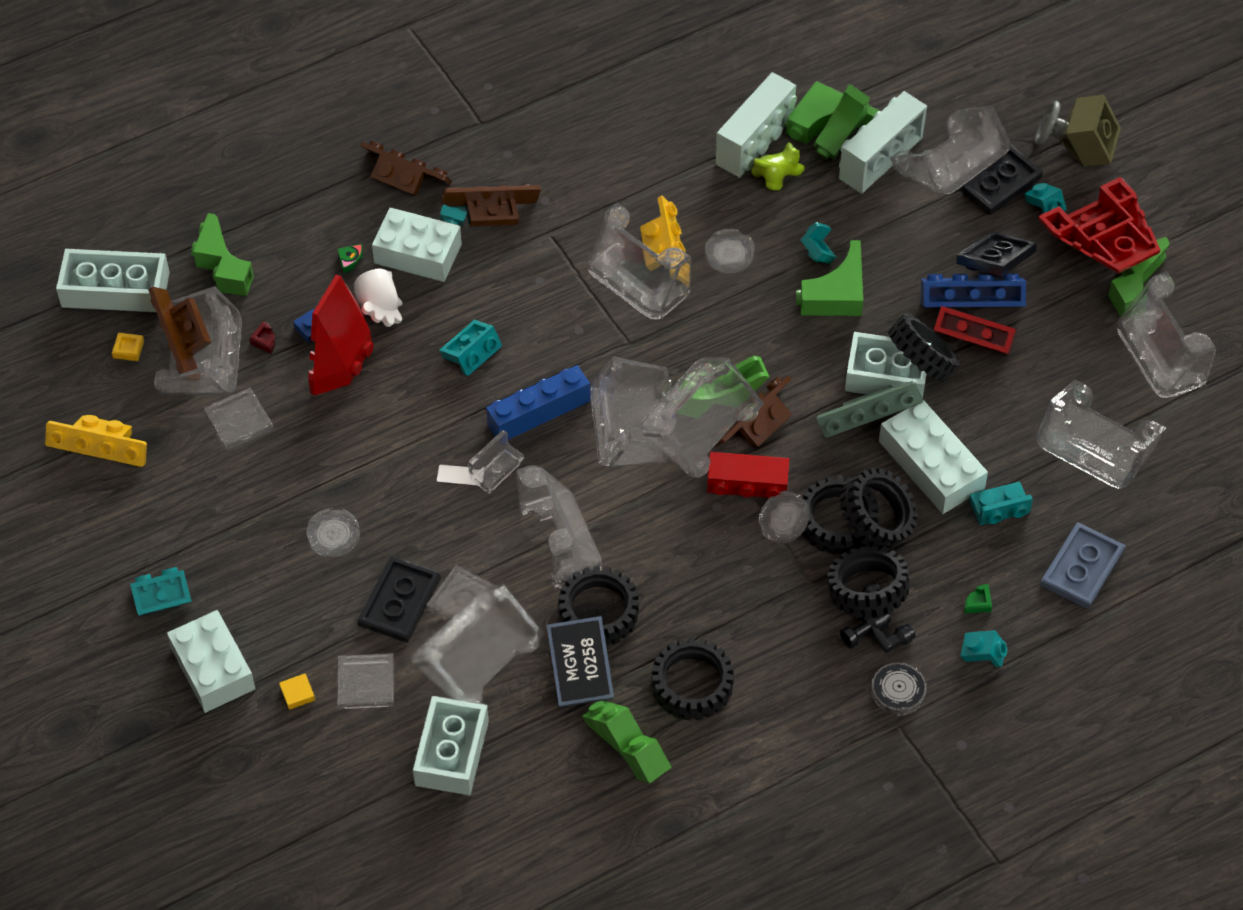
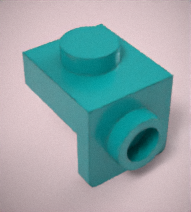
M1039 183L1032 190L1024 194L1026 202L1041 207L1043 214L1057 207L1066 212L1062 189L1046 183Z
M443 205L439 220L463 227L467 216L465 206L449 207Z
M818 222L807 229L806 234L800 241L808 249V255L812 260L817 263L831 264L836 256L823 239L832 229L828 225Z
M995 630L965 633L961 657L965 662L990 660L996 668L1002 667L1004 657L1007 655V645Z

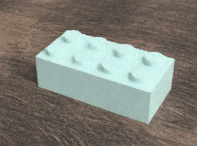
M773 72L763 81L717 132V166L739 178L746 170L749 171L753 167L754 159L764 155L769 144L780 137L782 130L787 125V118L795 109L797 96L794 83Z
M905 91L897 98H892L883 111H878L867 125L860 127L852 139H847L841 147V162L839 164V179L861 194L866 191L923 138L927 105Z
M65 249L56 288L61 307L156 312V309L151 304V296L148 289L152 286L161 289L167 288L170 272L166 254Z
M924 400L921 404L910 407L881 423L879 442L942 514L968 500L970 494L985 490L988 471Z

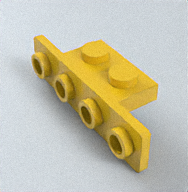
M660 196L657 199L661 216L640 226L647 266L654 270L670 262L673 275L685 286L689 284L688 274L690 271L684 260L685 248L680 240L681 228L676 221L677 209L673 202H668L663 196Z
M94 415L82 416L73 426L54 421L46 423L45 445L48 447L143 467L146 464L147 443L131 439L132 426L125 425L120 421H106L98 419Z

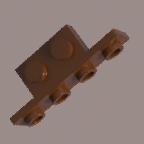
M370 141L369 144L364 142L360 144L365 150L379 155L371 174L373 179L414 196L417 195L425 175L449 185L453 181L446 176L448 172L434 167L433 170L425 168L426 163L415 158L412 161L404 159L405 155L393 149L390 153L383 150V145L374 141Z
M529 184L522 186L501 185L498 187H451L444 189L441 206H465L469 227L517 225L519 216L516 204L537 203L541 188L540 185Z
M152 286L148 289L151 296V304L156 309L160 319L159 324L167 337L168 347L177 363V370L182 377L197 380L201 375L193 355L212 342L195 299L188 297L174 307L166 289Z
M786 376L782 379L776 377L766 385L768 390L764 394L760 392L749 401L751 406L747 410L744 408L732 417L734 422L730 426L726 424L715 433L717 438L711 443L714 448L725 443L738 430L753 448L759 447L792 415L776 396L792 379Z

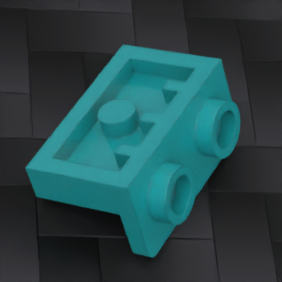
M473 320L445 344L439 352L442 358L459 364L463 374L469 376L502 347V343L494 326Z
M1020 482L972 493L969 497L980 525L996 524L1012 517H1023L1030 513L1033 502L1032 496L1025 494Z
M177 567L161 571L162 576L151 578V574L136 577L135 583H131L130 586L138 616L191 603L184 570L178 571Z

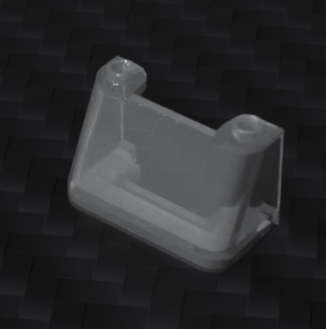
M993 106L958 109L947 118L946 130L950 138L933 151L925 150L921 154H913L911 151L902 150L892 156L890 160L895 170L901 175L939 194H951L1004 156L1010 148V140Z
M616 202L604 215L588 259V271L593 277L646 317L660 319L690 295L691 257L679 248H667L659 255L624 230L629 224L630 214L623 206Z
M1168 272L1155 275L1148 281L1121 315L1117 324L1119 336L1151 388L1157 395L1165 398L1205 386L1216 352V347L1207 335L1198 332L1185 335L1166 306L1163 299L1171 296L1175 286Z
M215 286L171 300L175 307L188 297L195 299L212 343L193 355L198 369L182 374L178 372L176 360L171 352L169 371L161 369L156 372L154 387L164 395H222L234 392L237 385L242 318L239 310Z
M612 356L596 376L591 387V401L598 460L601 466L623 467L669 463L679 456L680 444L677 438L673 436L666 437L661 400L671 389L668 368Z
M704 357L696 361L639 424V430L691 477L699 478L709 470L711 460L707 454L736 421L749 422L753 420L764 403L729 358Z
M1074 379L1050 401L1037 432V442L1047 452L1118 489L1125 488L1132 482L1164 435L1166 427L1154 421L1145 420L1139 424L1135 432L1091 409L1094 398L1093 392L1088 386Z
M531 465L516 470L518 505L522 514L526 515L528 512H532L538 516L540 522L553 518L558 529L552 532L548 539L553 564V572L550 573L555 590L565 585V581L569 577L573 579V573L579 571L580 574H583V568L589 567L590 571H594V566H600L601 571L602 560L572 492L540 466Z
M504 584L487 588L476 595L420 647L410 660L453 700L479 704L483 699L481 695L484 690L482 688L517 654L523 652L530 654L540 645L538 641L544 636V633Z

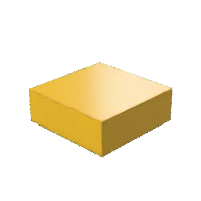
M118 333L112 351L113 358L138 361L144 344L143 335Z
M306 673L279 682L289 710L315 701V696Z

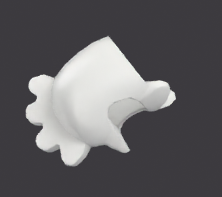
M373 269L361 274L354 282V293L362 308L361 311L365 315H370L371 319L376 323L382 321L388 327L394 323L399 324L402 321V317L398 307L403 303L397 296L392 280V272L384 269Z

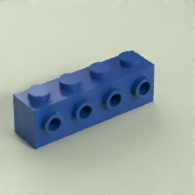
M988 273L978 274V278H968V274H953V278H943L942 274H927V278H921L920 304L923 307L1026 306V280L1019 277L1017 273H1005L1003 278H993Z
M578 365L570 369H564L557 375L548 379H542L535 385L524 390H518L513 395L503 400H497L486 407L487 425L499 443L507 441L590 402V382Z

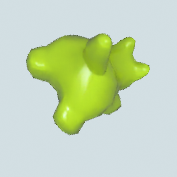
M788 142L783 152L754 159L755 165L751 172L755 177L763 176L766 181V187L769 190L778 191L783 187L782 181L785 176L802 174L804 166L798 163L800 160L799 150L793 148L792 144Z

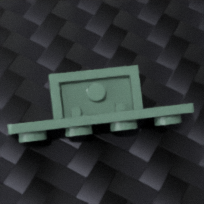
M910 381L894 388L888 386L844 402L842 407L818 415L817 422L827 438L921 404L923 399L915 381Z

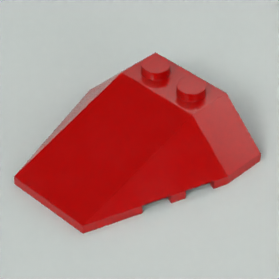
M1121 177L1100 186L1098 200L1067 215L1060 207H1057L1038 217V220L1053 236L1117 273H1121L1160 253V248L1152 229L1146 223L1145 213L1139 207L1136 193Z
M335 275L312 313L311 340L315 341V352H310L309 360L314 361V367L308 372V382L312 395H319L350 385L353 378L360 374L363 361L371 355L374 348L371 331L361 308L339 275Z

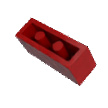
M944 306L940 308L934 331L1007 355L1010 353L1017 332L1014 328Z
M710 452L707 493L741 495L743 497H767L772 500L786 498L790 458Z

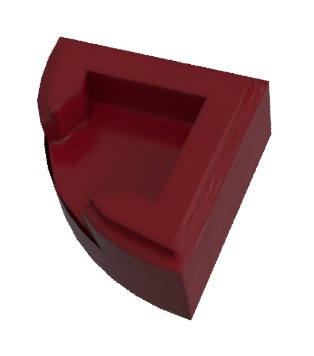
M265 321L260 324L249 338L251 345L270 354L274 351L276 344L275 335L271 326Z

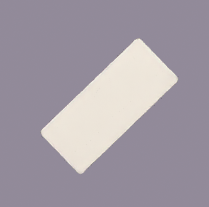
M439 465L437 482L482 486L485 469Z

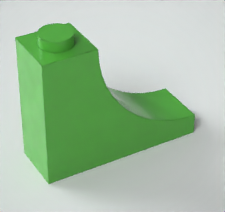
M816 81L787 118L786 135L808 144L812 138L823 131L839 105L843 93ZM869 106L867 115L857 128L867 125L879 110Z
M849 84L835 112L815 141L814 147L817 148L816 152L825 159L829 157L833 160L836 159L843 143L850 139L867 115L870 103L869 96Z
M850 240V249L846 259L833 272L819 278L801 281V290H796V305H801V315L862 316L861 240Z

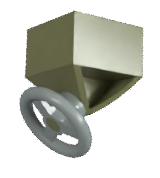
M1105 95L1076 98L1066 120L1057 118L1060 111L1059 101H1053L1039 124L1035 136V144L1037 146L1043 145L1050 135L1059 139L1083 167L1111 164L1121 127Z

